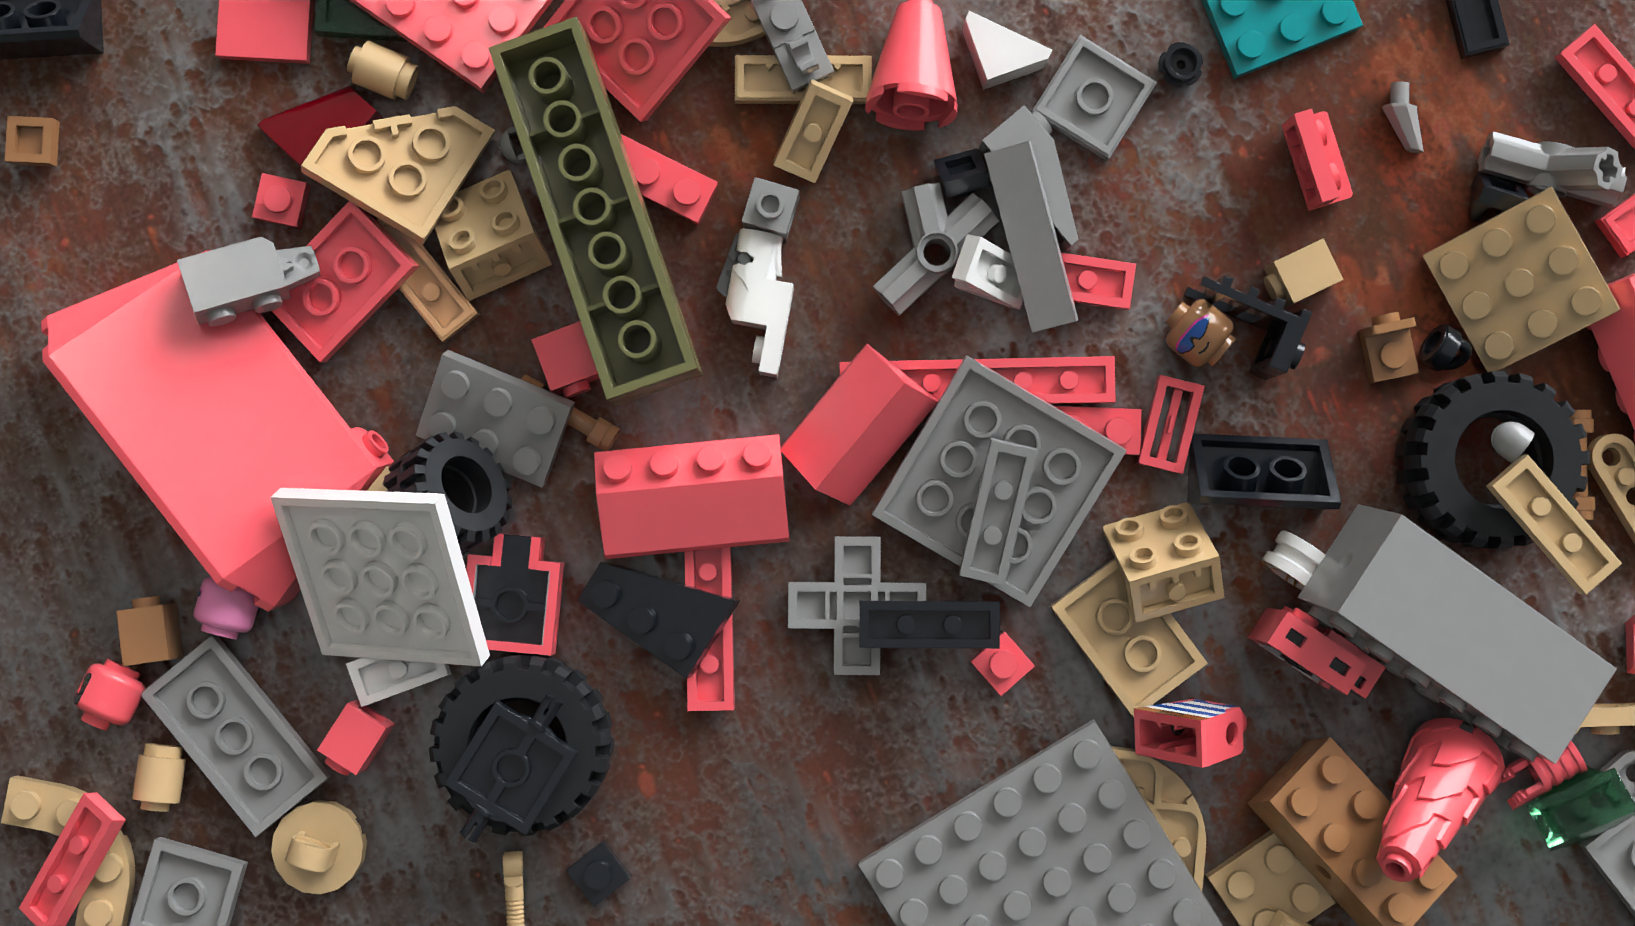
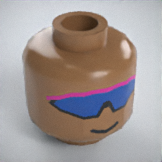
M1205 299L1196 300L1190 307L1182 301L1165 322L1172 328L1166 337L1167 345L1194 367H1201L1206 363L1214 366L1236 339L1231 335L1233 331L1231 319Z

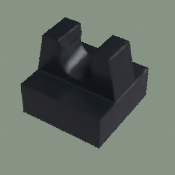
M1477 172L1471 185L1473 192L1468 215L1470 220L1480 222L1483 213L1487 209L1495 208L1498 210L1497 215L1529 198L1522 183Z

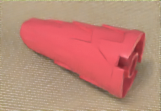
M1434 718L1419 726L1411 737L1401 763V772L1394 786L1391 797L1393 801L1382 825V839L1376 856L1380 868L1388 878L1398 882H1411L1415 878H1421L1439 851L1447 848L1461 826L1469 824L1486 797L1497 789L1505 771L1503 755L1492 738L1477 726L1474 727L1472 733L1460 729L1464 720Z

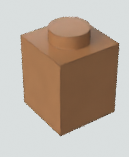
M160 596L131 599L132 609L116 611L123 666L184 657L177 603L161 605Z

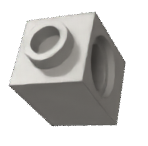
M755 177L742 218L743 228L773 233L782 236L783 241L787 242L800 200L799 190Z

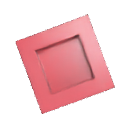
M262 173L252 217L259 221L301 229L311 185L307 182Z
M1005 631L1000 633V649L983 648L970 660L972 665L1000 696L1006 693L1035 667Z

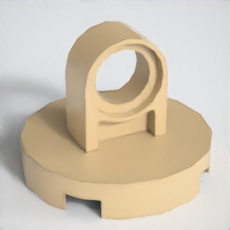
M316 800L296 807L283 817L273 834L271 853L275 868L284 881L303 893L321 895L338 890L355 877L365 860L367 847L365 833L362 834L361 826L355 820L357 818L355 814L337 802Z

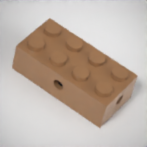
M1331 737L1306 741L1247 803L1358 926H1413L1457 878L1456 873L1438 854L1423 876L1415 878L1411 882L1394 881L1383 873L1376 856L1382 839V825L1391 802Z

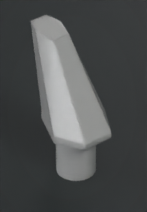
M1393 82L1390 84V104L1382 106V109L1405 150L1411 153H1422L1424 150L1417 106L1409 103V82Z

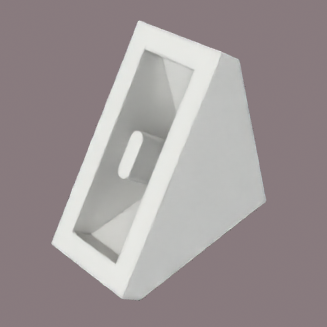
M971 11L967 14L962 32L983 90L1044 68L1052 49Z

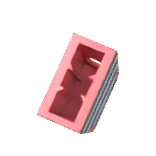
M1187 699L1134 708L1135 754L1204 768L1242 753L1244 749L1243 733L1247 727V719L1239 706L1198 699ZM1174 725V731L1184 729V731L1179 735H1175L1171 730V726Z

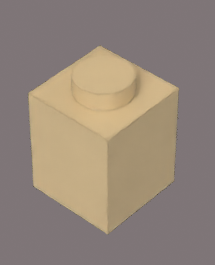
M1324 238L1264 267L1267 274L1264 277L1266 290L1272 299L1278 297L1285 300L1284 308L1344 280Z

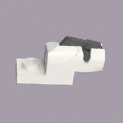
M742 228L734 237L717 283V290L726 298L725 304L733 324L766 330L765 337L756 336L752 362L760 364V375L778 378L794 292L793 283L776 281L777 276L782 277L781 248L783 237L765 231Z

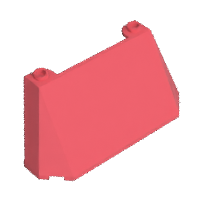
M178 262L52 313L41 321V332L48 336V345L42 350L43 363L215 583L230 592L240 587L253 594L254 605L267 612L290 603L301 590L270 497L280 488L367 491L386 466L390 467L394 462L387 453L389 447L381 435L373 430L367 431L360 427L350 428L260 313L252 309L236 314V319L227 324L209 326L207 322L199 325Z

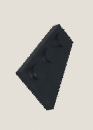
M600 562L577 599L579 603L685 678H690L694 675L740 602L738 599L720 596L696 587L658 578V576L609 562Z

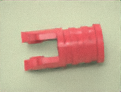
M1570 741L1556 764L1540 757H1536L1533 763L1521 757L1505 766L1500 783L1516 777V774L1526 769L1536 784L1515 792L1507 800L1512 810H1515L1549 792L1553 786H1558L1564 780L1571 779L1575 774L1586 772L1587 766L1576 746Z

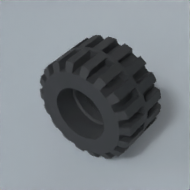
M443 432L430 437L393 462L388 468L390 473L384 477L383 485L388 489L385 492L445 494L462 555L497 536L502 531V526L506 525L510 518L507 510L512 508V498L507 495L511 487L509 480H505L502 472L505 471L500 462L496 464L492 458L493 453L487 447L484 449L479 447V441L473 437L465 440L463 433L453 432L448 435L447 432Z

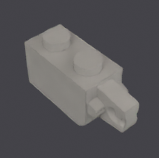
M263 237L253 238L177 260L199 325L207 322L209 326L227 324L236 319V314L252 309L257 313L275 310L283 305V300L290 299L289 290L321 276L312 246L276 250L274 243Z

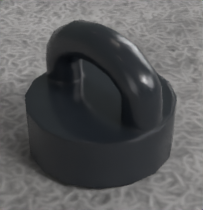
M1442 324L1434 328L1424 340L1420 348L1419 359L1423 365L1434 371L1453 370L1467 363L1472 356V347L1470 343L1462 339V334L1447 324Z

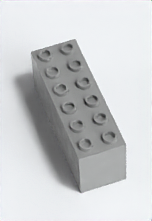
M1357 505L1328 549L1325 557L1297 597L1311 607L1308 614L1319 621L1320 624L1331 630L1335 627L1346 634L1344 638L1360 648L1365 654L1371 652L1382 659L1380 663L1386 667L1387 671L1401 679L1407 677L1416 683L1414 689L1438 704L1441 701L1451 708L1449 713L1456 719L1464 720L1463 723L1472 728L1476 725L1485 731L1499 748L1507 752L1511 750L1532 763L1536 757L1554 764L1557 763L1617 670V668L1402 514L1369 506Z

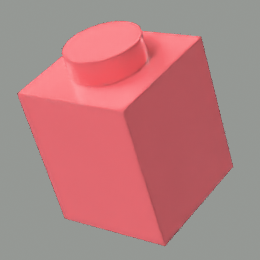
M358 699L348 702L317 751L327 757L325 763L336 772L346 776L350 772L358 775L367 770L396 723L368 705L361 707Z

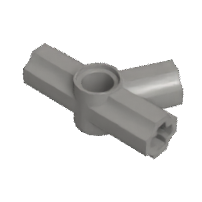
M1494 131L1488 134L1484 145L1481 147L1477 162L1479 164L1478 172L1525 184V189L1531 193L1538 194L1552 186L1558 198L1568 196L1608 208L1616 205L1624 191L1627 180L1625 168L1619 162L1618 151L1610 147L1574 148L1566 144L1550 141L1533 143Z
M940 183L923 184L901 192L914 248L872 287L881 300L898 316L903 314L942 276L949 273L951 268L957 263L967 234L984 238L999 224L1000 221L995 216L993 210L974 193L947 216ZM931 244L943 246L948 252V261L939 266L931 265L924 258L923 251L925 247Z

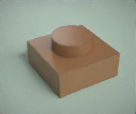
M7 116L4 161L13 165L57 167L60 122L54 118Z

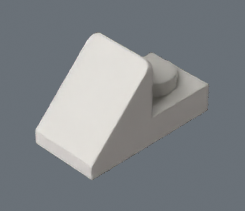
M967 234L952 278L955 279L954 286L962 291L1020 310L1023 297L1011 254L980 236Z

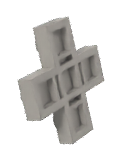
M835 536L834 582H788V628L834 629V675H880V648H859V600L926 601L927 583L880 582L881 537Z

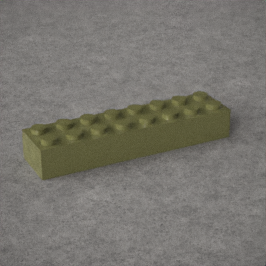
M577 16L489 47L488 49L606 399L613 405L618 406L703 376L587 34Z

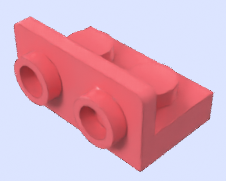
M1312 109L1293 114L1281 126L1308 211L1351 198L1353 192L1328 113L1322 111L1313 114Z

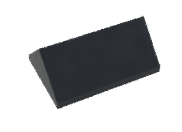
M0 0V60L104 53L101 0Z
M1193 433L1189 448L1188 504L1308 510L1340 509L1342 502L1327 439Z

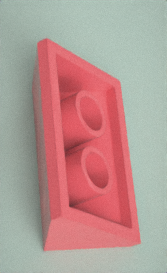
M866 344L782 444L781 452L815 490L851 506L935 407L938 400L869 344Z

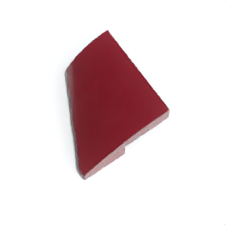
M348 86L262 119L257 126L301 166L326 129L345 126L347 129L370 125L373 123V120L384 119V117Z

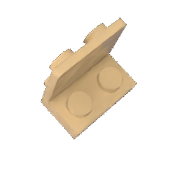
M509 170L458 191L434 227L448 268L468 301L552 265L547 251L531 223L516 181Z
M1188 502L1170 505L1157 511L1125 518L1103 526L1104 536L1125 577L1130 613L1135 623L1225 598L1220 556L1194 509Z

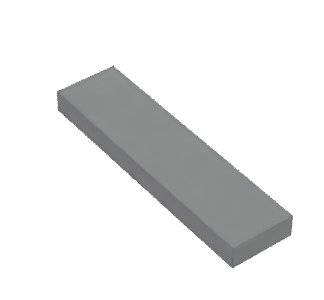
M1031 140L984 153L1032 333L1076 322L1079 319Z

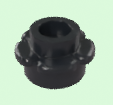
M1177 42L1171 44L1168 47V51L1160 55L1158 68L1160 72L1164 73V80L1169 85L1174 87H1181L1182 84L1192 85L1202 74L1200 68L1203 64V58L1194 46L1184 42ZM1182 61L1185 64V67L1183 69H1179L1177 67V62Z

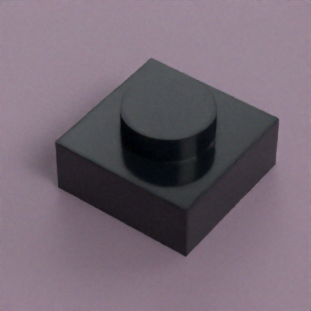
M977 148L934 160L936 176L946 198L955 195L966 196L978 189L991 186L987 167Z
M602 840L566 870L594 907L632 877V874L605 840Z

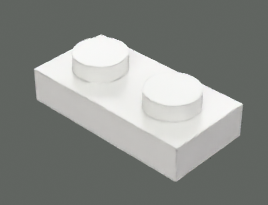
M360 658L346 663L361 707L451 674L449 665L440 663Z

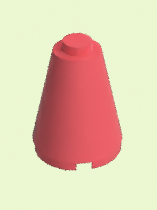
M907 0L898 5L866 96L865 111L869 114L873 110L876 113L875 121L895 129L920 131L925 129V122L937 120L938 128L947 126L956 119L958 104L942 11L937 5L933 4L932 0Z

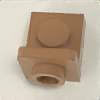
M1399 312L1379 315L1371 318L1372 326L1358 331L1370 384L1419 373L1410 328L1416 327L1415 317L1400 320Z

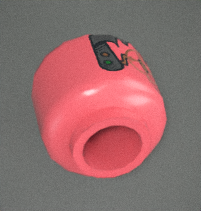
M108 658L104 664L96 663L90 665L73 698L77 708L84 711L80 720L105 731L108 730L111 723L116 725L128 724L142 699L141 694L145 690L144 684L138 680L141 673Z

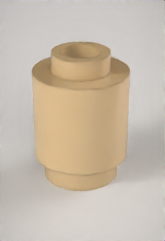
M368 40L363 47L355 46L347 64V71L352 73V83L393 100L397 97L407 100L416 84L419 66L411 63L410 57Z
M145 743L144 753L138 754L132 799L141 801L140 809L168 812L170 803H180L186 759L182 758V746Z

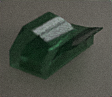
M1587 766L1586 772L1582 774L1577 773L1571 779H1566L1558 786H1553L1552 790L1537 797L1533 803L1527 805V809L1549 851L1572 846L1614 828L1635 816V802L1615 767L1602 772Z

